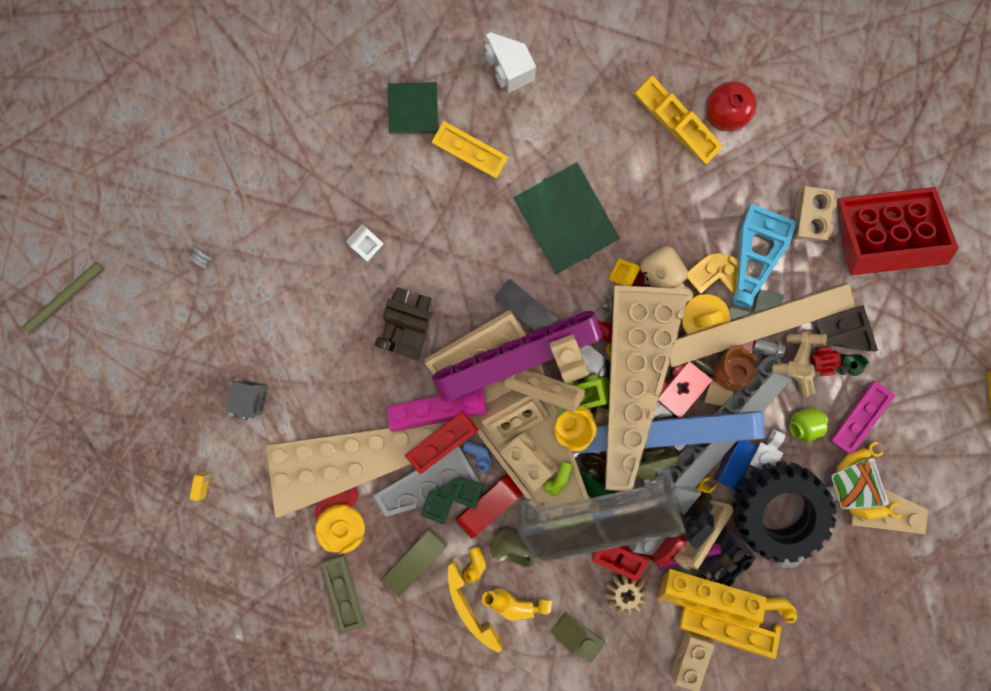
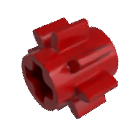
M831 346L815 348L816 353L810 355V364L814 366L815 372H819L820 376L824 377L835 375V369L841 367L839 352L837 350L832 351Z

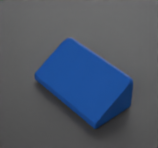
M737 440L728 450L714 480L737 490L758 446L747 440Z

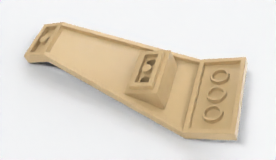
M508 310L425 358V364L434 375L443 368L527 334L512 311ZM541 364L527 369L545 376ZM506 378L485 386L483 389L485 391L487 414L469 418L478 427L477 434L555 537L559 539L601 516L599 509L587 494L573 452L563 447L554 437L555 424L559 416L557 407L506 388ZM526 431L559 467L561 462L573 466L568 483L559 495L551 496V493H546L544 491L545 483L534 491L501 456L500 453L523 432ZM558 470L549 478L550 480L555 481Z

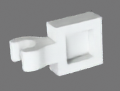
M772 429L766 444L758 442V447L750 465L761 470L763 469L762 465L769 462L772 466H776V462L780 461L783 452L777 449L784 441L786 435Z

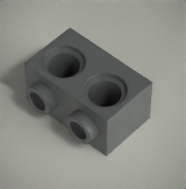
M247 380L232 382L226 412L234 413L233 418L248 420V418H254L257 415L263 414L269 385Z

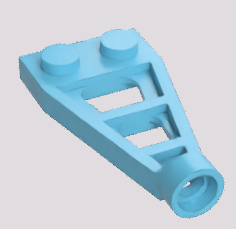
M753 204L748 206L740 229L737 281L732 299L733 304L743 308H751L754 297L789 246L797 221ZM754 235L773 241L774 246L767 256L764 257L753 252L752 239ZM748 260L763 265V269L757 279L746 275Z

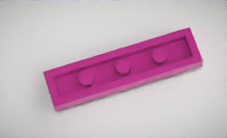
M483 388L450 401H443L441 396L387 406L388 427L391 432L447 422L462 410L469 417L487 414L485 391Z

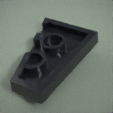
M705 492L701 493L674 527L697 550L715 530L714 516L710 513L713 509V504L710 503L712 495Z

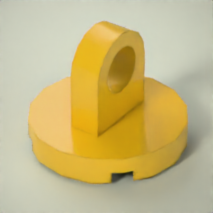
M710 294L697 295L686 303L684 315L680 322L685 335L719 325L731 321L730 311L726 303L717 296Z

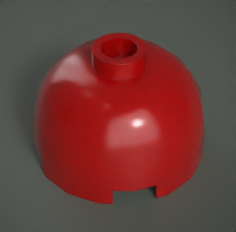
M729 81L722 83L712 91L707 99V119L713 127L722 132L742 130L751 122L756 113L757 101L755 94L750 87L742 82Z

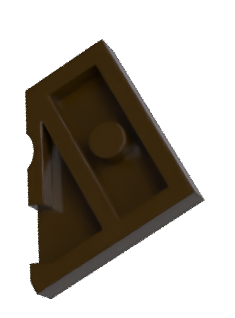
M864 305L814 321L817 333L826 334V345L870 352L878 351Z

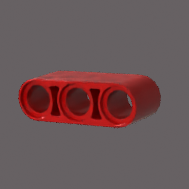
M507 473L481 495L477 509L467 507L455 521L472 539L517 501L523 493Z

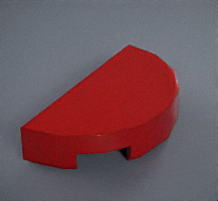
M682 535L665 539L653 555H648V558L657 565H666L673 561L671 557L678 549L681 551L684 549L687 540Z

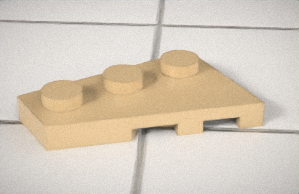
M884 489L889 503H899L901 505L892 508L894 515L902 514L900 518L887 516L886 518L867 520L851 513L849 516V524L854 526L926 534L928 509Z

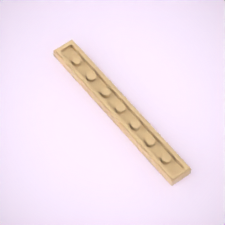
M845 283L678 337L673 346L669 366L675 367L727 350L736 345H742L855 308L850 284Z

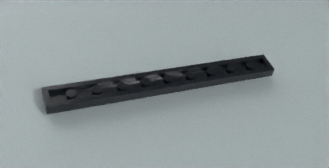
M511 279L494 297L533 331L560 321ZM591 345L579 348L589 372L588 376L599 374L600 378L608 376L610 383V361ZM657 401L652 420L678 418ZM676 445L673 447L682 452L687 445Z

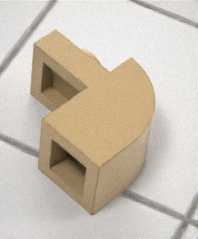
M574 334L549 343L565 384L589 375Z

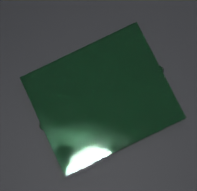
M578 162L549 178H544L542 182L513 197L555 275L585 258L589 259L592 254L620 239Z

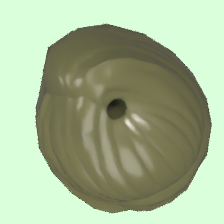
M508 527L501 528L494 534L491 547L492 558L513 562L523 567H530L536 563V548L528 537Z

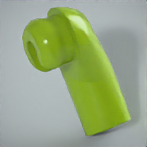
M561 462L555 481L547 480L544 491L551 493V496L559 495L568 483L573 466Z

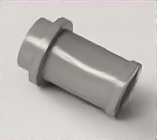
M760 338L755 341L752 352L766 356H777L781 360L785 353V346L779 341L774 343Z

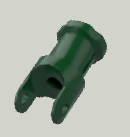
M841 354V367L835 370L840 375L858 376L864 371L869 361L861 354Z

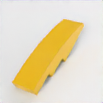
M653 75L648 76L632 93L702 163L707 164L723 148L722 144L694 112L688 111L673 93H668Z

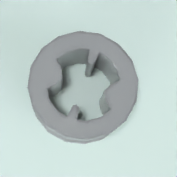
M193 246V253L188 254L187 257L206 269L207 262L212 261L213 258Z

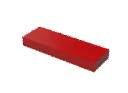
M462 410L409 450L405 457L421 475L478 432V427Z

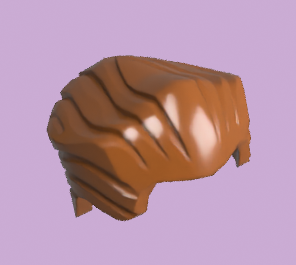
M736 345L726 350L714 364L713 373L719 385L726 390L736 391L750 383L755 377L754 364L756 357L743 349L742 345Z

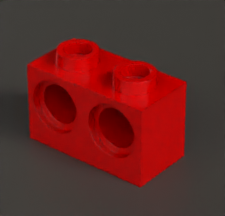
M604 528L601 529L591 547L593 562L638 582L649 559L647 554L633 553L629 548L630 540Z

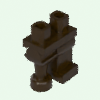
M397 287L392 299L387 300L383 313L385 321L382 337H377L374 346L393 352L395 342L392 341V338L398 328L403 330L397 346L396 354L418 360L433 313L430 312L432 298L419 294L414 307L406 304L410 291Z

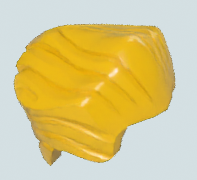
M578 405L574 412L566 410L557 417L554 437L563 447L570 451L579 452L589 446L597 430L591 411Z

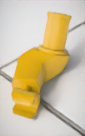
M504 589L485 592L482 596V603L485 607H491L493 611L511 621L534 618V613L545 615L551 612V601L539 599L538 607L533 606V601L517 600L510 592Z

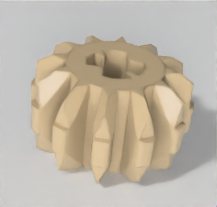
M613 575L612 578L615 584L607 583L606 585L610 590L605 593L606 599H611L608 603L609 607H616L618 614H621L625 609L628 616L631 615L632 608L640 612L638 603L646 604L647 602L642 597L648 594L647 589L642 588L644 581L640 579L636 582L621 575L622 579L619 580L616 575ZM628 589H629L630 592H631V595H626V596L623 598V596H622L621 593H622V592H627Z

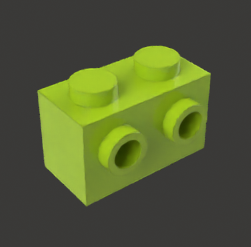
M599 374L584 377L585 382L577 384L576 380L567 383L585 390L584 398L579 404L580 406L591 408L609 403L610 383L608 376L600 378ZM557 406L559 415L566 411V409Z

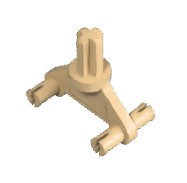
M803 331L802 334L788 333L787 343L801 344L794 361H790L788 364L774 363L772 370L774 374H788L789 377H793L794 380L798 381L800 393L804 397H808L815 393L813 383L815 368L810 364L811 344L826 345L827 336L826 334H811L810 331Z

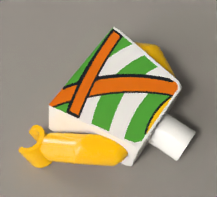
M873 442L866 449L862 448L847 454L836 467L837 473L831 475L834 485L826 487L831 492L834 498L833 501L839 500L842 509H848L852 515L867 520L886 518L887 516L900 518L902 514L894 515L892 508L901 505L888 502L874 460L883 455V452L875 454L872 451V447L879 443Z

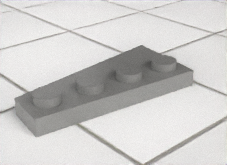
M458 446L421 475L415 470L373 496L385 517L423 506L430 491L459 477L480 484L481 482L462 449Z

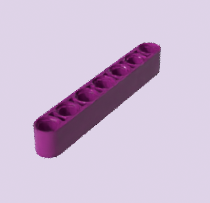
M584 311L443 368L432 376V380L442 400L450 401L555 359L549 344L553 341L574 334L578 347L582 348L601 339L603 333L593 311Z

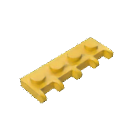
M686 607L682 609L678 627L680 630L771 660L776 659L781 633V625L778 624L774 625L773 631L759 628V625L749 627Z

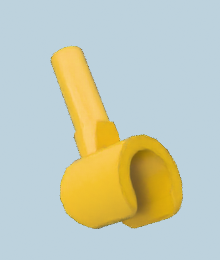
M712 475L704 477L696 487L700 493H710L717 487V484L712 487L706 484V481Z

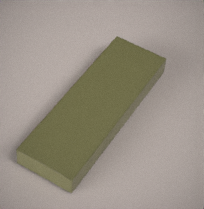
M345 554L321 561L320 565L340 632L344 633L364 627L366 623Z

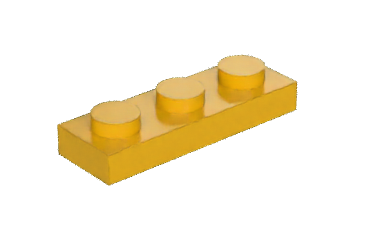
M445 121L442 122L432 141V145L496 180L508 160L507 155Z

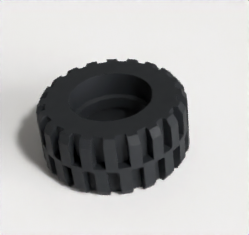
M777 461L776 466H772L769 462L763 464V469L760 471L755 468L750 472L752 476L748 480L743 478L740 482L742 489L736 490L734 498L737 502H734L732 505L735 514V524L750 548L755 552H759L763 558L768 560L773 558L775 562L784 563L785 559H788L790 563L798 562L799 557L803 556L805 559L811 557V552L815 549L819 552L824 547L822 542L824 540L829 541L832 533L829 531L830 528H835L836 519L832 516L837 513L836 505L832 502L834 498L826 488V485L810 470L802 468L799 464L793 462L788 465L785 461ZM783 493L800 494L804 498V509L801 517L795 524L781 530L769 529L764 526L762 522L763 512L773 498Z

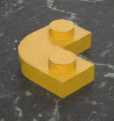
M716 253L708 255L688 271L686 280L698 294H701L719 279L730 294L734 296L738 261L734 257Z

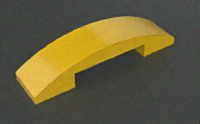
M454 558L451 559L448 564V583L453 603L460 618L470 632L484 645L496 652L502 651V642L492 624L489 622L481 627L460 588L465 585V580Z

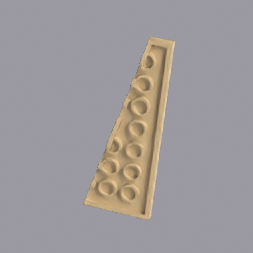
M614 286L605 477L606 490L632 491L690 289Z
M446 422L395 432L385 428L266 445L275 518L282 517L410 465L411 463L407 460L405 454Z

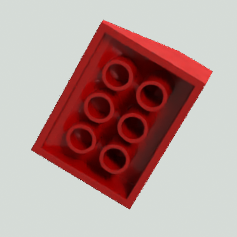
M936 187L844 197L837 200L843 253L850 276L948 265L959 248Z

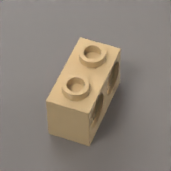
M806 186L798 190L794 220L797 221L792 239L821 243L827 241L828 237H831L833 232L831 216L837 205V199L834 198L835 190ZM814 197H817L818 199H820V201H821V208H820V209H817V208L813 205V198H814ZM811 221L815 222L818 226L816 234L811 232L809 228Z
M526 431L517 436L500 453L534 491L559 469V466Z

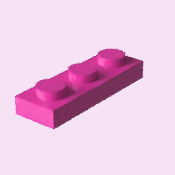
M871 381L829 441L847 454L855 452L895 395L878 382Z

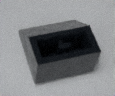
M725 525L714 544L719 543L722 553L704 558L698 569L710 581L730 587L737 576L752 566L756 557Z

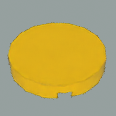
M345 504L334 505L325 509L319 515L316 522V538L326 551L332 553L339 552V554L347 553L354 550L363 540L365 523L361 514L354 507Z

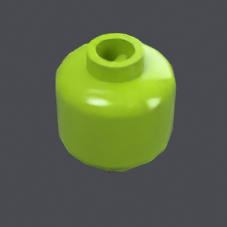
M808 407L792 415L789 430L795 439L808 443L826 434L828 418L819 409Z

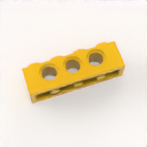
M669 569L662 576L658 600L749 627H755L763 622L767 597Z

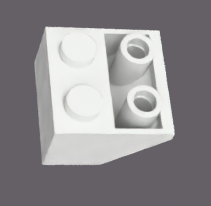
M491 32L486 34L487 44L484 45L486 50L484 53L490 66L495 65L497 72L495 76L501 88L505 87L507 92L510 93L535 80L536 65L524 43Z

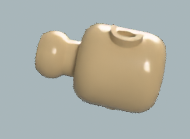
M663 246L641 261L640 270L645 277V284H650L651 287L690 289L683 284L688 277V271L672 247ZM691 289L689 292L687 302H689L693 298V293Z

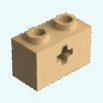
M684 631L670 674L675 685L692 691H700L715 646L710 639Z

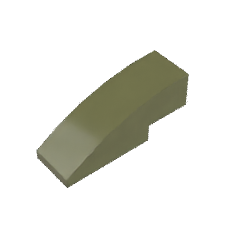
M429 527L381 581L400 597L444 551L448 543Z

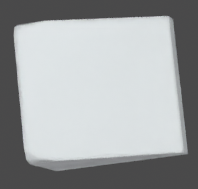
M363 224L346 241L367 262L384 244Z

